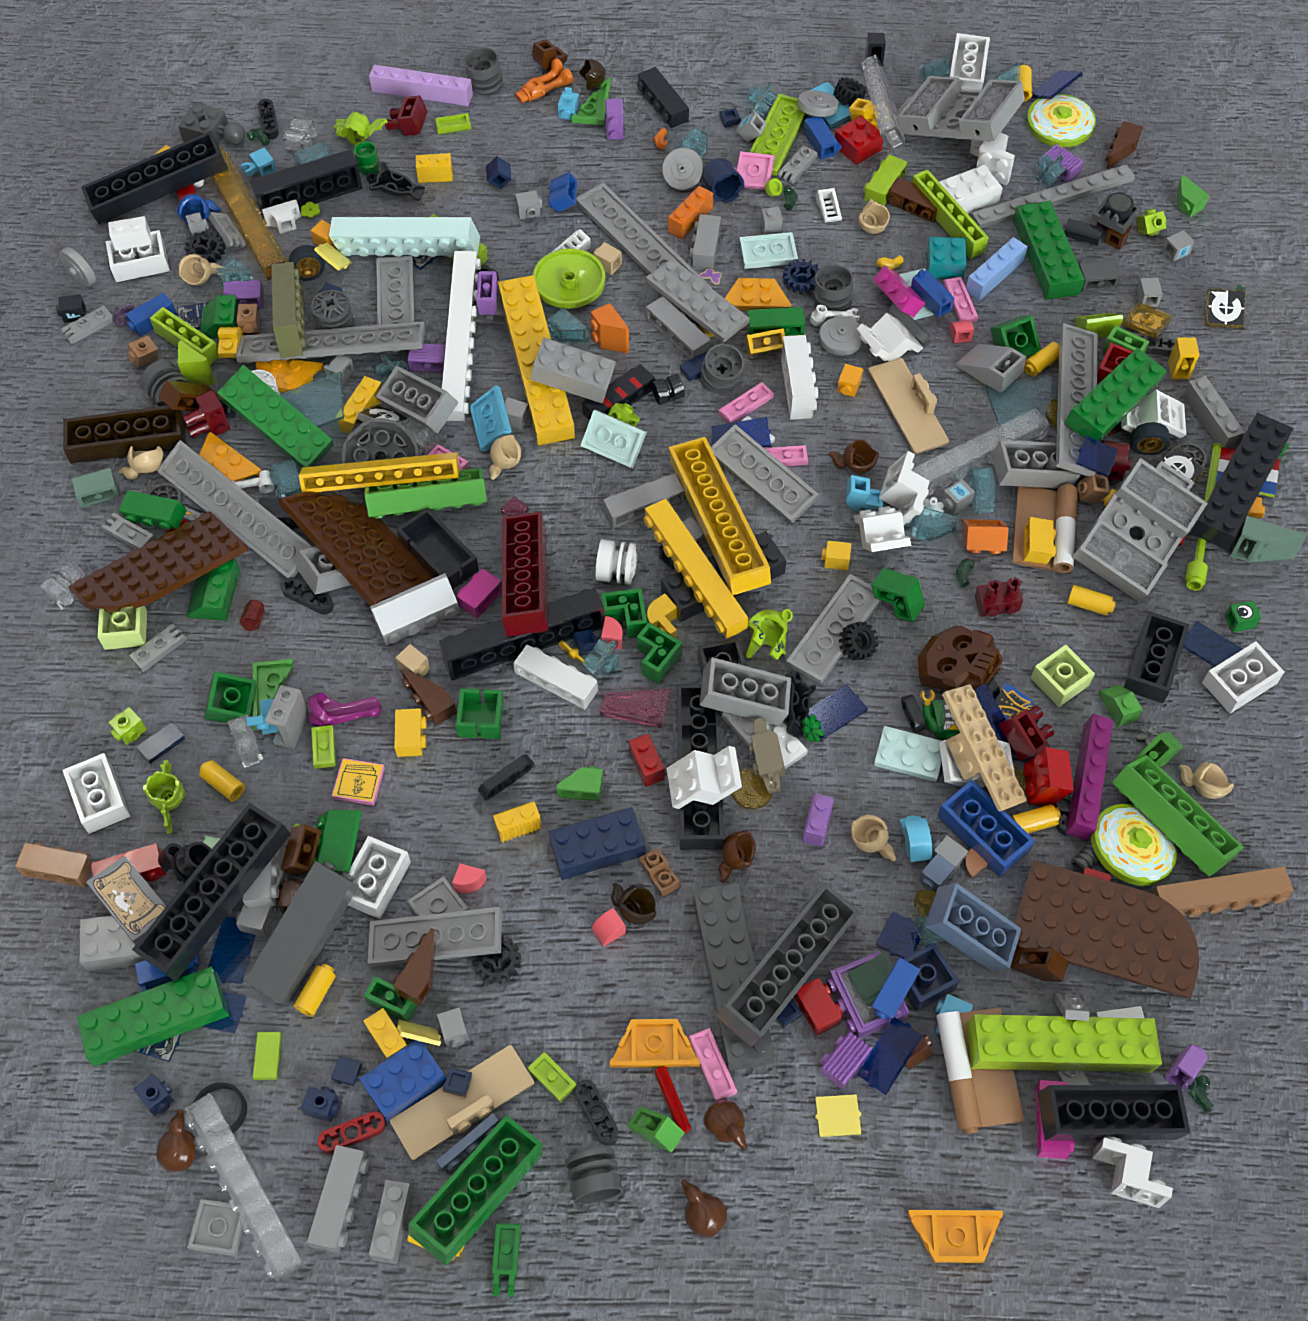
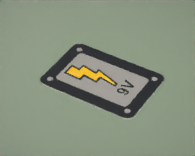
M183 504L187 509L183 519L188 522L205 513L197 508Z

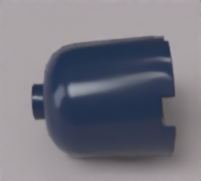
M716 158L705 166L703 181L709 191L713 193L715 201L728 203L735 200L739 196L738 193L741 188H744V180L733 164L725 158Z

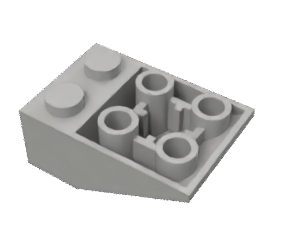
M978 344L958 361L956 366L1001 393L1023 373L1026 356L1011 347Z

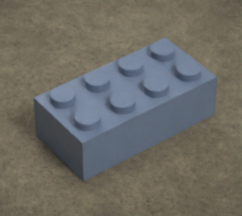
M957 883L938 887L925 927L991 972L1010 968L1021 933L1020 927Z

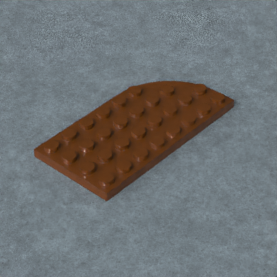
M302 492L280 498L279 505L370 606L434 578L380 518L368 517L367 507L364 505L347 501V497L338 494L327 496L320 495V492Z
M209 511L190 522L184 523L181 527L165 533L164 536L148 542L145 546L131 551L128 555L112 561L109 565L95 570L83 579L76 580L68 586V589L79 603L91 610L99 608L104 609L105 612H120L121 608L130 606L136 609L164 597L248 551V548L236 534Z
M1033 860L1014 924L1021 928L1016 948H1054L1069 964L1191 1000L1199 969V950L1189 923L1174 906L1166 900L1146 891Z

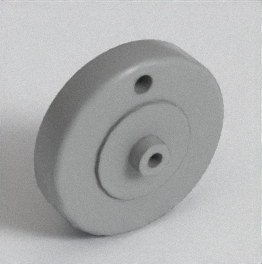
M805 91L799 95L797 106L801 111L817 117L834 115L839 105L838 100L833 95L822 91Z
M684 147L674 149L663 161V178L674 190H692L703 178V161L692 149Z
M65 247L59 251L60 261L78 283L84 287H90L96 282L93 270L77 251L70 247Z
M848 317L830 318L820 327L819 342L831 354L839 356L853 354L859 350L863 343L859 337L861 334L857 330L860 324Z

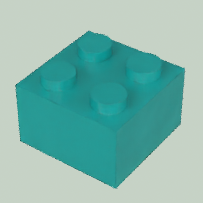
M929 237L926 251L927 270L936 279L962 277L963 280L966 270L965 238Z

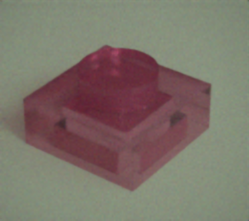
M515 496L501 508V513L505 516L526 514L529 511V507Z

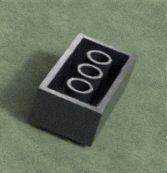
M1149 611L1142 625L1123 687L1136 695L1164 703L1171 689L1190 624Z

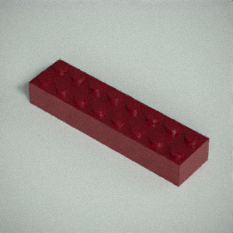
M542 511L503 517L502 621L506 637L548 631L546 529Z

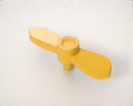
M564 641L559 642L560 648L567 652L571 659L576 658L586 667L589 665L579 655L578 648L571 649Z

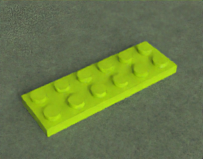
M778 94L765 120L767 124L762 134L756 138L750 150L751 153L774 155L775 159L772 175L774 176L778 175L807 115L798 108V98Z

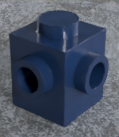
M496 156L486 165L487 182L501 189L512 179L510 164Z
M151 1074L133 1088L154 1116L164 1113L174 1101L170 1096L173 1090L165 1080L161 1083L154 1074Z
M309 1086L300 1109L304 1115L331 1123L333 1116L336 1117L339 1112L340 1102L333 1089L324 1086L321 1089Z

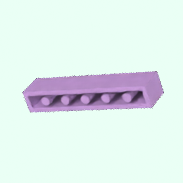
M373 65L369 75L371 90L376 93L403 97L421 95L423 100L469 106L473 96L471 79L381 65Z

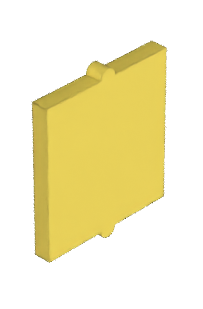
M328 242L319 244L314 249L338 271L343 268L346 269L352 263Z
M398 1019L397 1030H399L400 1036L440 1046L441 1035H439L437 1029Z
M857 1094L815 1098L817 1109L815 1119L818 1120L819 1137L861 1134L859 1119L861 1112L858 1110Z

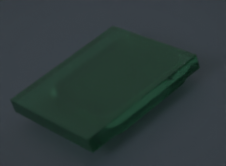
M884 952L848 973L867 1006L874 1002L893 968Z

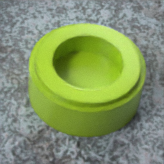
M773 178L766 182L765 190L770 197H775L782 193L783 186L779 179Z

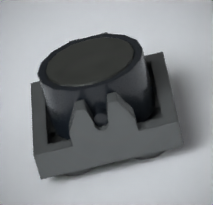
M1125 191L1109 193L1093 213L1092 220L1124 234L1140 214L1142 207L1135 205L1133 195L1129 196Z

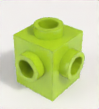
M1156 208L1146 210L1143 215L1137 216L1138 234L1153 236L1160 234V230L1166 229L1164 211H1156Z
M615 403L608 413L609 416L632 426H636L640 421V418L633 412L634 409L626 403Z
M130 707L116 714L108 722L113 729L110 731L112 736L117 741L122 740L126 745L137 740L147 730L142 720Z

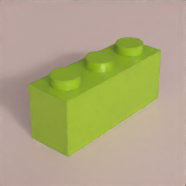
M888 155L885 161L882 160L878 171L873 173L871 181L867 182L864 187V201L869 202L870 199H873L874 202L885 206L889 189L898 177L904 178L908 162L892 155Z

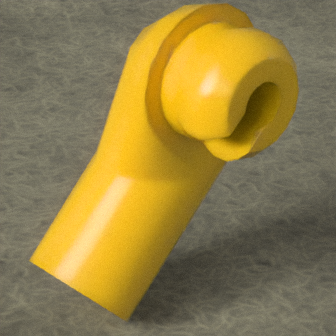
M901 255L894 259L882 257L877 260L876 264L881 269L885 265L894 270L904 262V259Z

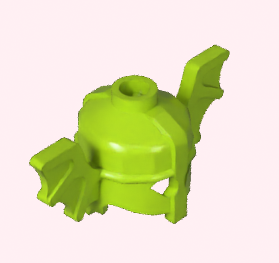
M352 112L346 119H336V125L333 128L337 130L335 132L337 136L346 137L355 147L358 143L368 139L374 131L382 130V126L388 121L386 118H378L371 124L366 115Z
M163 760V764H160L162 772L156 771L152 776H149L146 784L143 785V790L149 802L161 810L167 834H172V819L169 811L177 808L183 802V799L186 797V791L180 780L172 775V764H169L168 760Z

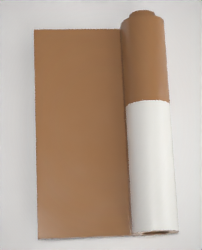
M1066 483L1060 486L1057 491L1039 487L1017 486L1012 563L1057 573H1069L1073 570L1074 558L1072 556L1075 550L1077 487ZM1030 517L1053 520V529H1056V536L1053 541L1056 546V553L1054 557H1051L1048 564L1024 561V526Z
M1001 1008L963 1013L954 1011L936 1015L958 1130L964 1131V1135L978 1133V1128L1024 1121L1014 1070L971 1069L966 1023L974 1014L1002 1015Z

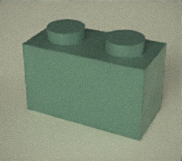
M111 468L72 478L75 495L81 508L120 497L117 482Z

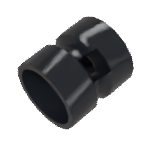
M678 374L668 376L666 380L658 379L651 382L652 392L658 405L667 403L670 399L677 400L685 397L684 386Z

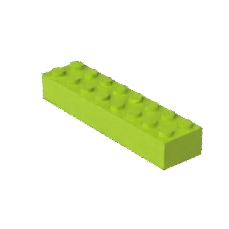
M974 1014L966 1023L971 1069L1153 1072L1162 1065L1155 1018L1089 1017V1021L1065 1019L1063 1016Z

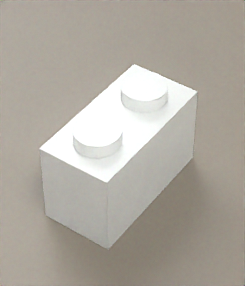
M145 216L108 222L110 238L116 251L152 245L151 232Z

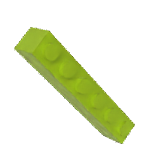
M927 169L913 175L912 183L937 208L936 221L951 238H965L966 255L973 259L985 253L989 237Z

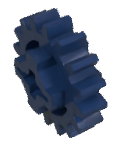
M796 259L795 263L790 261L789 266H785L783 271V283L787 284V289L793 288L792 292L798 290L800 294L803 291L809 294L810 289L812 291L815 290V275L820 270L818 269V264L812 265V260L806 262L805 259L802 262Z

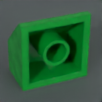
M217 295L203 308L201 333L210 339L219 338L218 330L220 327H238L237 314L239 304L236 295Z
M1021 315L990 327L995 346L1011 347L1026 357L1034 355L1041 350L1033 316Z
M214 672L210 681L203 719L222 723L246 721V718L250 717L256 680Z

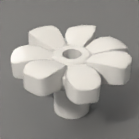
M932 497L930 501L927 498L924 499L922 517L927 519L930 515L931 519H937V516H943L944 505L942 502L937 503L936 497Z

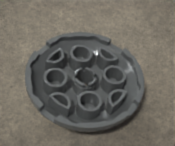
M385 418L371 419L361 423L346 438L342 449V464L377 460L380 454H386V459L420 456L419 448L414 436L402 424ZM365 487L358 488L359 490L365 492Z

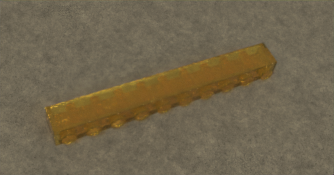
M220 145L219 148L228 169L211 177L265 277L269 281L272 279V264L287 263L288 261L285 255L280 254L282 253L278 243H274L275 238L272 231L268 232L269 228L266 220L261 219L262 214L259 208H255L256 204L253 197L248 196L250 194L247 186L242 185L241 175L236 174L235 164L233 162L230 163L231 159L228 152H224Z

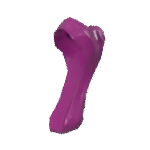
M316 693L308 698L310 710L308 721L313 726L335 725L364 716L377 717L381 713V702L376 697H368L364 700L340 704L328 698L324 693Z

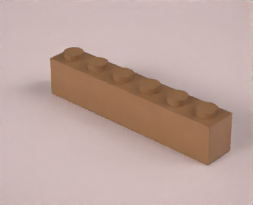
M1284 866L1156 886L1152 894L1169 902L1183 916L1195 917L1209 911L1211 914H1215L1228 908L1239 910L1247 905L1259 907L1267 902L1283 903L1288 900V897L1294 890Z

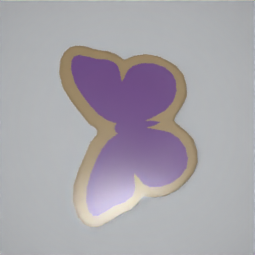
M711 268L699 274L703 279L710 278L715 285H719L720 278L722 277L720 272H714Z

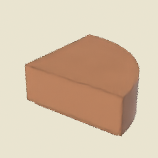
M973 848L970 849L965 860L966 873L970 879L975 877L988 864Z

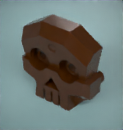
M953 626L933 635L919 654L918 670L920 683L922 686L944 689L945 692L971 685L973 690L977 691L976 696L978 701H980L978 692H983L993 675L999 673V666L1003 660L991 634L979 630L970 631L963 626Z

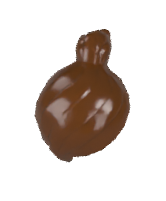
M855 440L846 446L843 456L838 452H829L828 456L832 458L834 465L839 468L848 467L855 473H865L874 468L879 453L873 450L867 442Z
M745 830L734 832L725 839L722 848L724 862L718 867L722 883H725L733 869L745 870L752 865L751 861L755 855L756 843L750 832Z
M719 1100L709 1106L703 1117L707 1130L716 1134V1138L724 1143L735 1142L741 1149L746 1150L747 1144L743 1131L745 1118L738 1105L729 1100Z
M183 1109L177 1110L176 1115L170 1120L169 1131L158 1142L156 1158L167 1172L184 1171L192 1165L195 1159V1136L192 1132L184 1129Z
M685 1179L682 1180L681 1184L684 1194L689 1200L684 1210L688 1227L699 1236L713 1238L727 1221V1210L723 1201L718 1197L712 1196L710 1193H702L697 1186Z

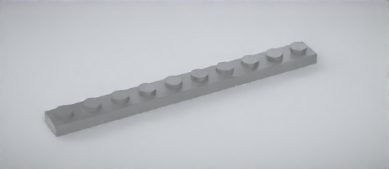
M1126 164L972 212L971 218L981 229L1013 219L1016 206L1051 200L1052 205L1056 206L1132 182L1135 175Z

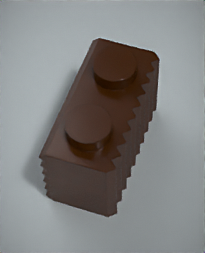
M302 824L291 828V835L289 836L281 865L282 871L296 876L308 873L313 866L312 863H314L313 859L315 858L314 855L318 846L317 842H319L318 838H320L319 834H321L319 829Z

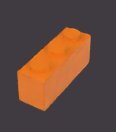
M698 186L669 215L668 233L683 240L695 227V222H699L700 214L707 215L713 209V193Z

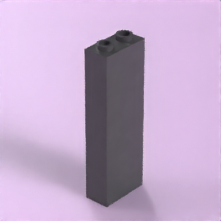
M315 861L244 981L283 1005H290L359 887L358 884L353 882L355 879L353 876L344 871L340 875L335 872L337 867L326 861L323 864Z

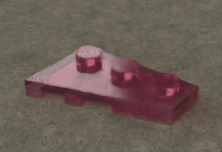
M671 688L605 693L600 715L661 728Z

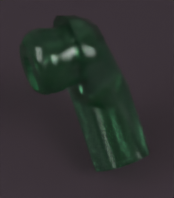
M1200 1075L1192 1082L1191 1096L1205 1113L1214 1105L1206 1096L1210 1080L1207 1076Z

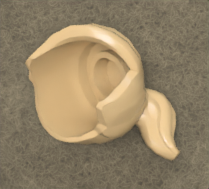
M870 199L863 208L862 213L859 214L858 223L865 232L879 234L888 225L890 214L885 206Z
M189 254L183 257L179 264V277L184 282L194 286L206 283L211 274H219L226 271L225 267L216 263H209L208 260L197 254Z
M511 434L499 437L492 444L490 456L493 464L489 468L491 480L498 477L502 469L513 468L519 463L521 448Z
M131 446L127 455L130 467L125 466L121 468L119 473L123 474L127 479L133 480L140 473L149 474L158 470L163 461L162 449L157 446L155 450L135 452L133 446Z
M1203 762L1198 766L1194 774L1189 766L1179 765L1182 784L1187 787L1194 786L1203 797L1208 799L1222 798L1230 793L1234 787L1233 783H1228L1222 769L1214 763Z
M864 815L851 823V837L857 848L868 853L879 851L884 858L890 859L893 862L896 861L897 858L894 850L887 843L889 839L887 826L881 818L875 815Z

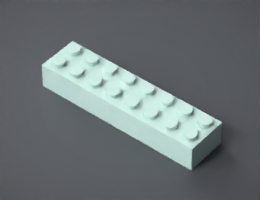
M332 217L329 232L331 241L344 256L377 255L382 257L394 255L400 257L402 255H411L418 257L419 255H428L435 257L438 255L453 257L454 251H476L478 256L480 235L471 217Z

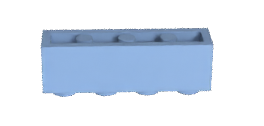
M1014 237L968 277L966 285L968 294L980 301L1024 262L1028 246Z

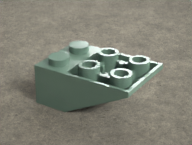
M1246 516L1235 537L1230 556L1249 563L1294 559L1307 534L1255 517Z

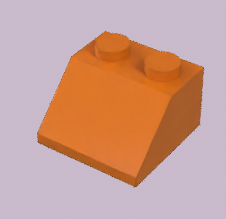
M609 303L591 311L590 326L592 332L590 336L593 342H597L601 349L628 353L629 328L613 306Z
M962 520L964 547L970 553H981V550H986L992 554H1000L1001 551H1007L1009 527L1002 520Z

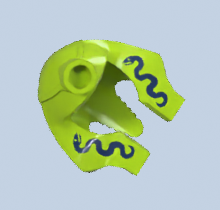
M766 609L757 613L749 620L748 627L752 635L745 658L750 659L764 644L772 647L769 655L774 660H778L781 654L786 655L787 623L793 617L791 610L785 609L779 612Z

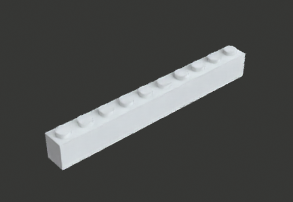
M454 251L442 389L447 391L459 403L447 421H465V414L469 413V403H466L467 397L470 398L468 381L472 379V371L469 370V366L473 365L471 349H474V337H472V333L476 331V323L473 319L477 317V306H475L477 299L476 286L478 284L477 272L481 270V259L477 258L476 251Z

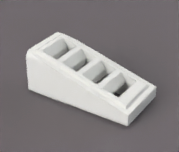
M835 189L817 190L816 200L824 223L842 221Z
M579 229L554 251L568 248L587 251L591 248V240Z

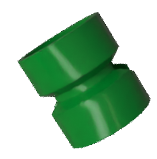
M369 141L358 143L354 147V154L359 172L363 175H368L378 171L380 164L375 144Z

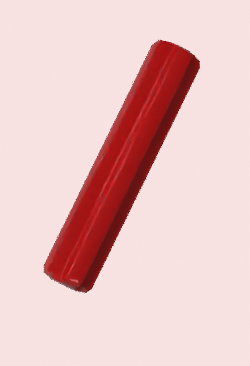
M661 1066L655 1069L656 1078L675 1124L685 1134L691 1130L690 1123L667 1067Z

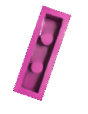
M884 265L873 279L902 312L915 317L925 305V302L896 271Z
M1039 1080L1035 1086L1037 1157L1067 1159L1071 1152L1074 1151V1141H1045L1037 1092L1049 1085H1068V1082Z

